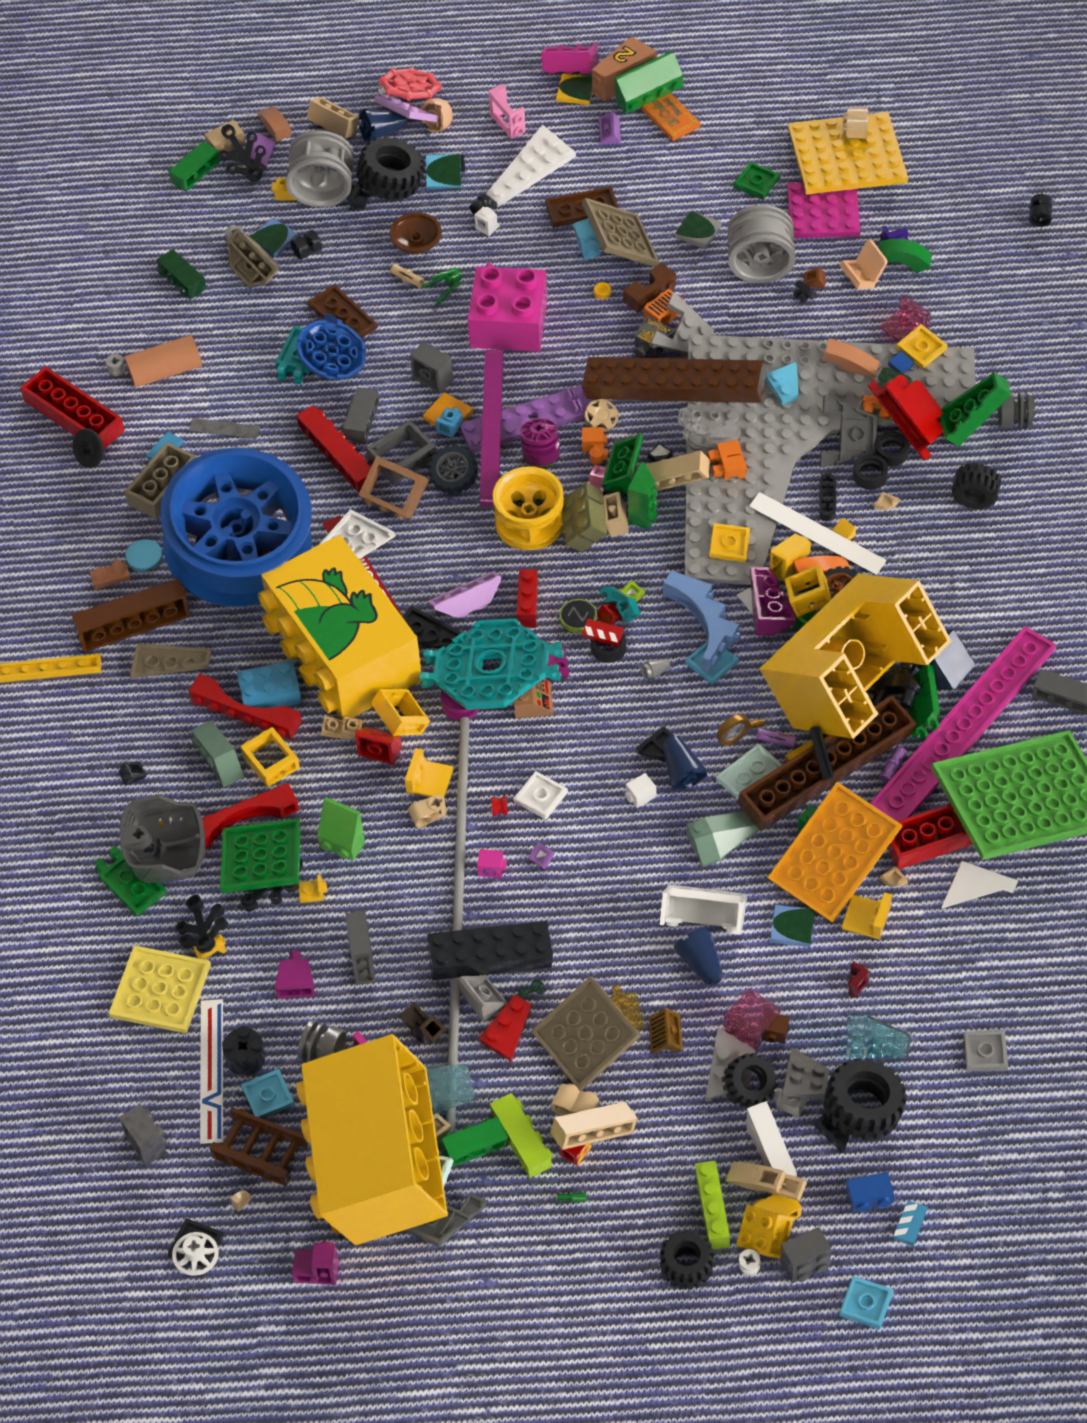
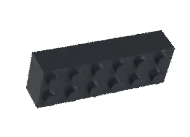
M547 921L427 934V952L432 981L460 978L461 976H479L552 967L553 951Z

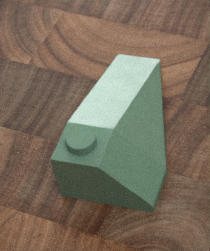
M744 811L705 817L687 824V838L702 867L721 861L726 857L727 853L737 849L740 843L750 839L760 831Z

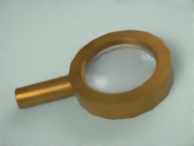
M738 714L726 720L719 727L716 737L722 745H731L742 739L750 729L764 726L765 721L764 719L750 722L745 715Z

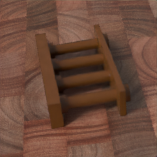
M232 1107L230 1111L235 1122L223 1143H212L210 1147L212 1158L287 1187L290 1177L286 1168L298 1146L306 1149L308 1147V1142L304 1138L303 1133L299 1130L293 1131L251 1115L244 1109L238 1110ZM242 1124L252 1127L253 1130L242 1150L236 1151L231 1149V1145ZM261 1131L272 1135L261 1157L254 1158L249 1155ZM279 1139L291 1142L279 1165L275 1166L268 1163V1159Z

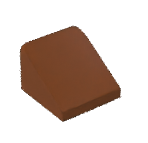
M820 267L804 272V284L808 287L823 288L826 286V274Z

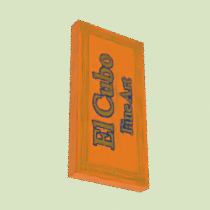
M671 93L640 107L672 141L700 127V122Z

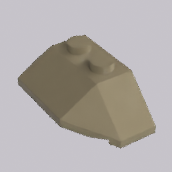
M239 228L227 241V246L229 247V266L249 288L267 284L279 270L278 264L267 252Z

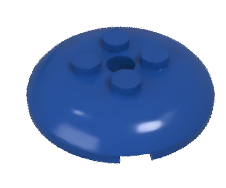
M327 320L316 321L304 327L298 336L296 344L298 356L303 365L317 376L329 380H344L356 375L365 364L366 347L363 340L353 329L342 323H328Z

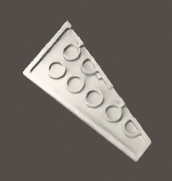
M542 125L486 195L491 198L493 204L498 208L575 158L576 152Z
M350 509L320 544L341 535L358 559L393 539L395 532Z

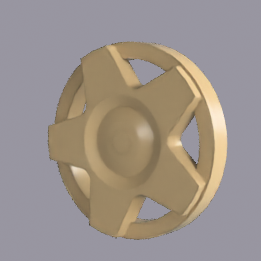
M606 399L594 400L585 410V421L589 427L602 425L604 432H608L615 427L618 421V410ZM588 414L592 416L591 421L589 420ZM615 417L614 423L612 424L611 419Z

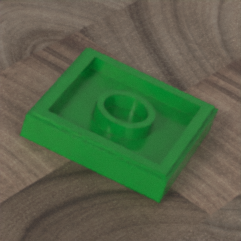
M750 162L734 182L733 188L764 200L780 179V174Z

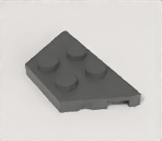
M791 1048L781 1101H788L789 1097H798L799 1101L808 1099L824 1100L829 1069L798 1050Z

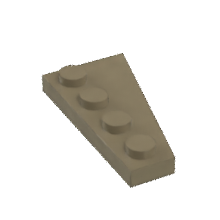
M137 643L130 676L131 678L209 669L212 651L207 648Z

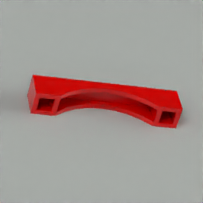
M200 673L189 689L190 700L195 705H202L213 712H220L231 719L235 718L247 725L259 727L263 731L273 727L281 738L292 740L302 723L300 712L284 705L272 708H258L241 704L225 694L217 680Z
M289 783L279 785L270 791L259 793L248 800H242L238 804L223 808L212 815L204 816L202 821L205 833V850L211 847L214 840L223 832V828L230 827L239 821L260 816L283 818L298 812V800Z

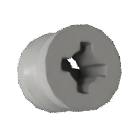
M112 354L107 357L108 373L111 376H121L125 372L123 357L119 354Z

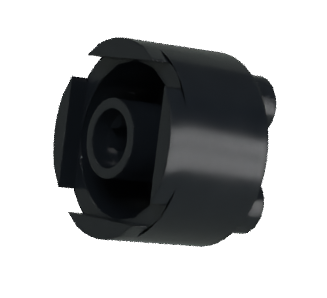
M241 1026L231 1031L222 1041L225 1062L231 1072L237 1075H251L259 1071L264 1065L265 1049L263 1040L255 1030L247 1026Z

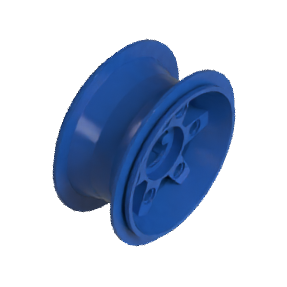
M219 449L205 453L188 462L173 476L167 485L161 503V524L164 532L163 552L165 561L174 578H179L183 588L206 602L229 607H246L261 604L258 598V593L264 590L261 574L281 566L312 548L310 530L312 508L309 493L304 482L289 465L277 457L255 449ZM214 498L217 500L216 504L205 503ZM280 508L287 521L271 516ZM186 533L202 538L193 547ZM263 550L272 551L262 557H259Z

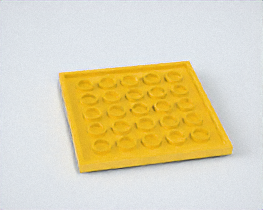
M888 112L868 114L867 138H846L847 133H843L844 117L788 123V131L806 195L908 183V175Z

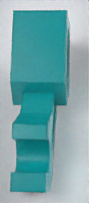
M605 586L599 591L600 595L607 594V598L603 600L604 603L617 602L616 607L623 621L632 622L641 615L636 600L620 592L615 587Z

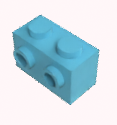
M589 219L574 223L577 244L584 261L601 255L599 249L601 245L595 236Z

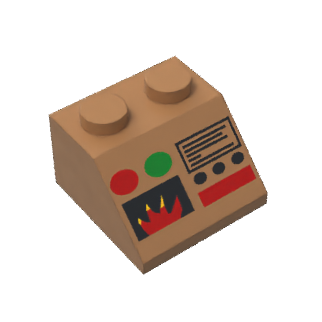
M543 679L514 701L515 718L554 715L550 681Z

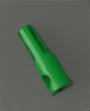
M587 1192L558 1194L557 1200L587 1202Z

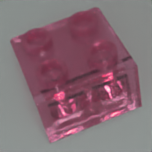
M903 295L899 299V310L880 325V329L900 342L920 324L928 329L930 327L931 313L906 295Z
M748 988L724 1015V1028L757 1050L762 1043V1033L781 1013V1009Z

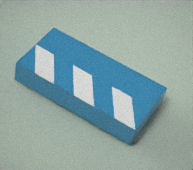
M908 1200L893 1239L914 1246L928 1207Z

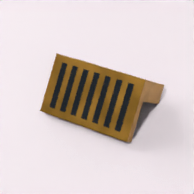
M665 1008L650 1016L651 1053L656 1054L665 1048L675 1053L682 1051L680 1014Z

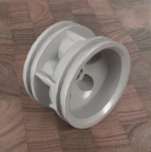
M321 130L309 131L297 136L290 144L288 155L289 167L286 174V188L290 195L297 201L312 207H330L343 202L350 194L352 183L351 170L353 168L354 152L349 142L340 135Z

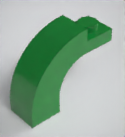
M887 239L879 242L878 249L887 259V263H904L915 273L931 267L932 254L925 247L914 241Z

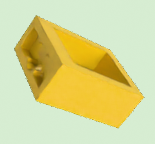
M820 564L785 578L790 604L797 617L822 608L831 600L827 579ZM818 583L820 584V587L815 588L798 596L795 595V593L798 591H801Z
M379 689L371 702L393 736L422 735L430 723V720L408 689ZM394 706H398L404 716H400Z
M273 727L262 731L258 736L240 746L242 757L267 788L300 768L298 757ZM274 741L286 757L269 768L264 769L253 753Z

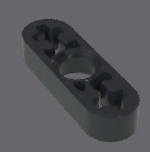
M830 473L823 474L819 480V516L824 521H831L836 517V478ZM826 481L830 483L829 488H826ZM828 494L831 495L833 498L830 500H826L823 498V496ZM826 506H829L830 513H826Z

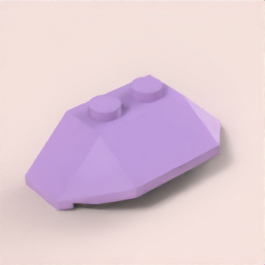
M492 571L487 575L427 601L428 605L435 610L456 618L466 617L470 612L485 608V605L491 603L501 581V576Z

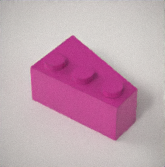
M598 42L592 43V46L582 47V44H577V47H566V45L545 47L541 51L542 71L549 74L564 71L565 74H571L574 71H580L581 74L590 73L599 62Z

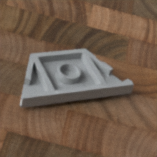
M721 1028L717 1029L705 1097L707 1102L712 1101V1098L722 1095L727 1097L728 1091L723 1090L725 1082H722V1077L725 1076L724 1070L728 1068L727 1065L743 1054L749 1053L750 1055L755 1053L754 1049ZM744 1069L741 1074V1081L743 1086L749 1090L752 1071Z

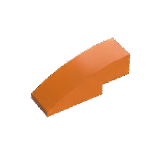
M813 556L793 560V571L795 574L819 564L825 573L828 572V569H836L838 566L845 568V566L850 567L847 559L839 556Z

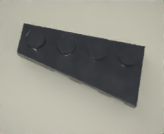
M410 606L402 616L417 636L418 643L438 649L442 646L447 647L452 643V639L462 633L413 606Z

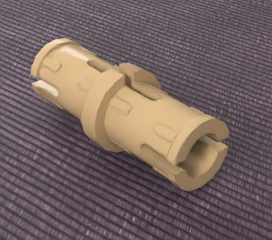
M394 264L390 269L391 274L401 278L403 282H409L418 288H421L425 282L424 278L414 274L410 269L400 267L398 264Z

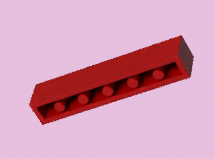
M312 405L297 414L298 427L359 493L372 465H369L365 457L356 451L355 446L346 440L341 431L339 432L336 429L334 423L331 420L328 421L321 409L318 410L315 405Z

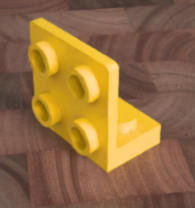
M415 748L405 777L406 793L426 797L437 794L445 797L454 767L426 761L423 750Z
M884 892L882 900L878 899V901L853 895L842 924V930L880 940L891 908L892 894Z
M746 1205L736 1245L745 1249L755 1250L757 1253L768 1257L780 1258L781 1244L789 1240L794 1217Z

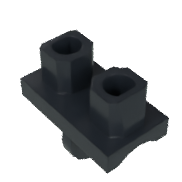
M359 181L356 186L351 185L350 194L346 198L351 204L349 210L352 211L356 207L365 208L367 198L363 197V195L372 196L369 190H365Z

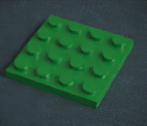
M300 818L223 828L220 875L221 893L299 884Z

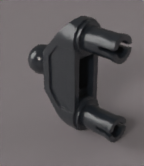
M901 662V669H892L880 677L875 685L876 692L871 701L873 706L884 701L888 695L903 694L899 703L903 708L910 709L915 696L920 694L922 690L920 683L911 674L915 670L916 665Z

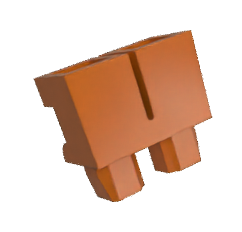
M738 439L719 443L716 449L707 451L710 463L718 462V465H712L711 468L713 478L723 477L724 481L736 476L738 479L746 478L747 466Z

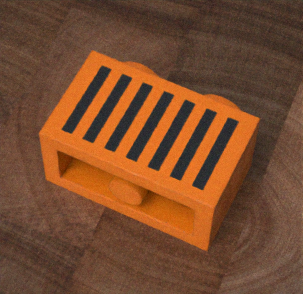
M667 289L665 292L660 293L653 301L648 302L644 307V319L649 316L666 325L676 318L679 314L666 307L673 291Z

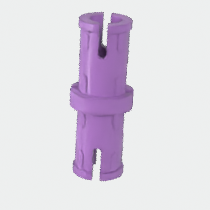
M759 728L757 733V740L773 743L774 746L782 745L792 748L796 746V736L782 734L778 730L773 732ZM769 736L785 739V741L769 738Z
M896 746L891 757L886 760L885 768L879 776L882 782H889L895 772L900 769V763L906 755V750L903 747Z

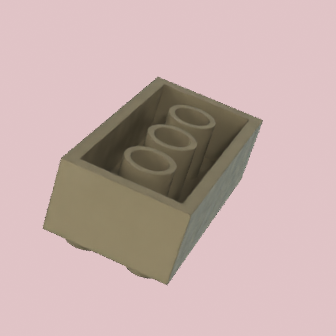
M166 442L124 491L127 505L158 519L161 515L162 497L167 485L184 465L197 457Z

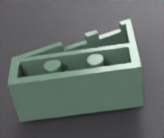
M212 720L191 730L194 737L191 741L196 749L199 748L201 756L206 759L223 787L244 778L235 749Z

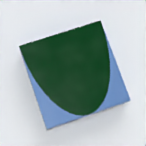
M272 218L252 234L250 238L275 258L290 245V240L297 237L298 233Z
M775 905L770 943L810 947L815 910Z

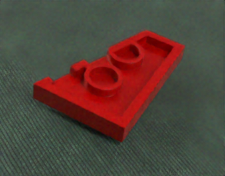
M515 994L480 1035L479 1042L512 1062L522 1030L525 1028L532 1008L531 1004Z

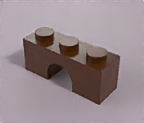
M660 263L649 271V283L651 285L645 286L635 281L623 289V301L637 313L643 310L648 302L657 298L660 293L665 292L667 289L673 290L675 288L676 273L665 264Z

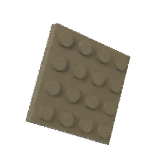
M588 198L581 202L590 225L595 232V236L601 245V249L605 253L614 254L618 257H624L653 267L660 263L638 214Z
M592 976L587 978L531 1030L580 1091L586 1088L641 1037V1034Z

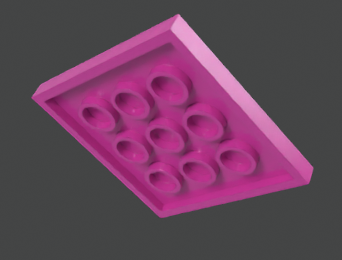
M803 182L787 183L789 216L794 225V239L860 236L857 189L806 195Z

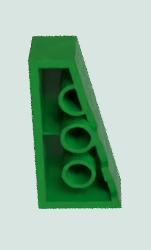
M993 372L942 407L940 420L945 439L960 446L1011 396L1008 380Z

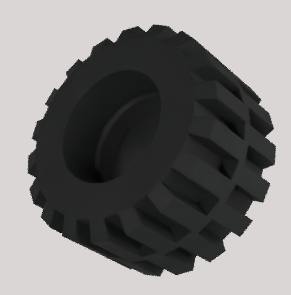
M972 463L960 466L955 473L952 496L955 501H958L960 505H964L967 508L976 510L990 508L991 505L996 503L1001 485L1000 475L997 474L996 470L991 469L989 466H984V464Z
M746 1053L727 1065L728 1068L724 1070L725 1076L722 1077V1082H725L723 1090L728 1091L726 1096L728 1098L732 1097L734 1104L740 1103V1107L748 1106L750 1108L768 1101L775 1094L774 1089L778 1088L776 1080L779 1077L774 1074L777 1069L775 1066L771 1067L772 1061L770 1059L766 1061L764 1060L765 1056L762 1054L757 1056V1053H751L750 1055ZM744 1069L751 1070L758 1076L760 1084L756 1092L749 1091L743 1086L741 1074Z
M680 1230L676 1231L675 1236L673 1234L669 1235V1241L665 1239L660 1250V1266L667 1282L671 1280V1285L674 1287L679 1285V1289H684L685 1286L688 1287V1290L693 1289L694 1285L697 1288L702 1286V1281L706 1283L708 1276L712 1275L714 1267V1252L711 1249L710 1241L706 1242V1237L704 1235L700 1237L697 1231L690 1233V1230H685V1233H682ZM690 1253L699 1260L694 1265L683 1266L677 1263L675 1259L681 1254Z

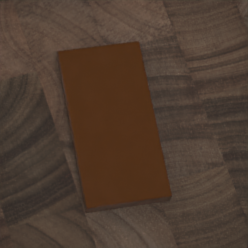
M612 186L545 199L552 227L571 225L587 219L588 216L584 212L581 203L585 198L619 208Z
M335 284L307 301L308 306L321 319L324 318L326 313L342 320V324L353 329L361 338L378 328V324Z

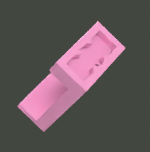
M503 84L489 90L490 115L511 139L525 133L524 107L513 111L508 106L506 87ZM504 114L509 122V126L500 117V115Z

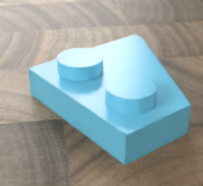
M796 362L767 373L766 382L781 405L798 399Z

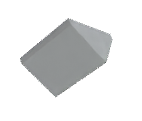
M461 976L459 978L461 995L483 1022L500 1012L508 1003L487 976Z

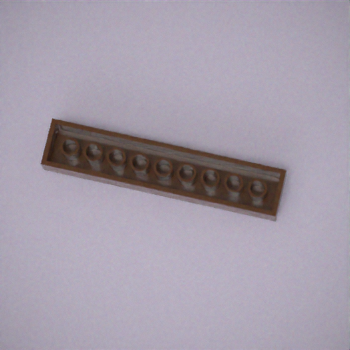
M588 357L582 389L586 399L761 403L767 371L763 360Z
M891 695L874 706L878 715L853 739L828 735L824 738L834 774L833 779L824 780L822 778L813 745L740 791L737 803L758 829L763 831L836 784V782L841 781L911 736L916 722L894 696Z

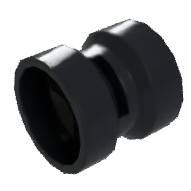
M480 194L476 199L477 201H474L469 206L470 211L475 216L482 207L492 208L493 201L489 196Z

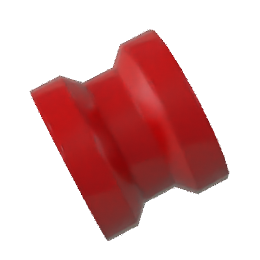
M502 796V798L491 797L492 816H497L498 814L508 815L507 796Z

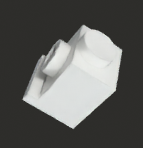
M482 207L475 214V228L485 235L490 236L500 227V224L497 223V214L491 208Z

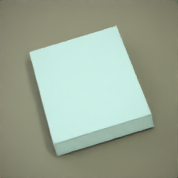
M758 743L718 774L716 780L738 800L740 791L777 769L782 764Z

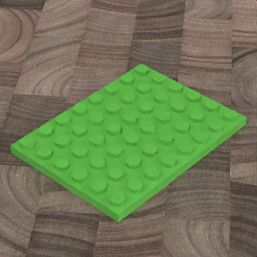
M1070 730L932 763L931 769L981 860L1087 834V759Z

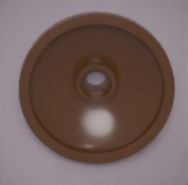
M421 212L400 216L393 222L390 228V239L393 245L407 253H422L432 249L438 244L442 235L441 225L438 220L429 214Z

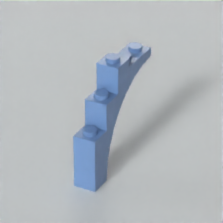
M671 570L663 583V596L687 608L702 625L708 645L703 656L702 671L709 673L711 668L717 665L720 653L723 654L725 648L731 650L734 643L737 644L741 636L739 624L726 620V604L713 600L712 584Z

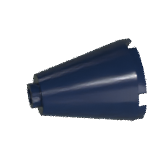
M361 109L358 115L359 120H361L359 131L365 142L387 136L404 128L407 123V117L393 110Z
M673 734L664 739L665 741L662 745L673 790L687 789L686 785L692 783L695 786L707 777L706 768L680 736Z
M703 927L687 934L688 938L684 941L682 938L674 944V949L706 985L710 984L713 986L721 981L723 972L709 928Z

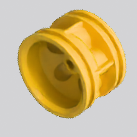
M520 467L507 472L497 481L493 490L495 527L497 534L506 544L520 550H538L551 545L560 537L564 530L562 513L564 497L563 488L558 478L542 468ZM537 499L544 501V503L539 506H537L533 502ZM522 500L524 504L519 507L514 502Z

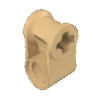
M436 794L409 806L408 812L415 826L421 828L446 816L447 808L443 796Z

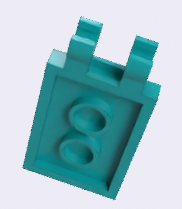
M293 326L276 360V367H278L276 373H279L277 380L284 381L287 372L294 373L293 377H295L294 383L301 384L304 373L310 374L311 372L303 365L297 353L296 344L298 336L303 329L301 327Z

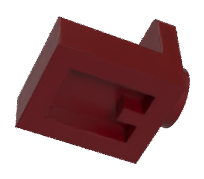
M853 961L850 967L852 976L848 981L849 995L856 998L869 982L870 971L863 964Z

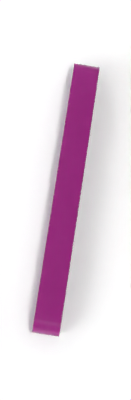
M485 350L480 507H494L493 490L500 479L503 350Z

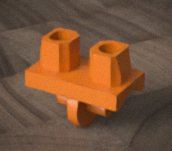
M873 393L871 396H863L861 403L863 411L873 414L874 408L881 409L879 417L886 420L889 419V414Z

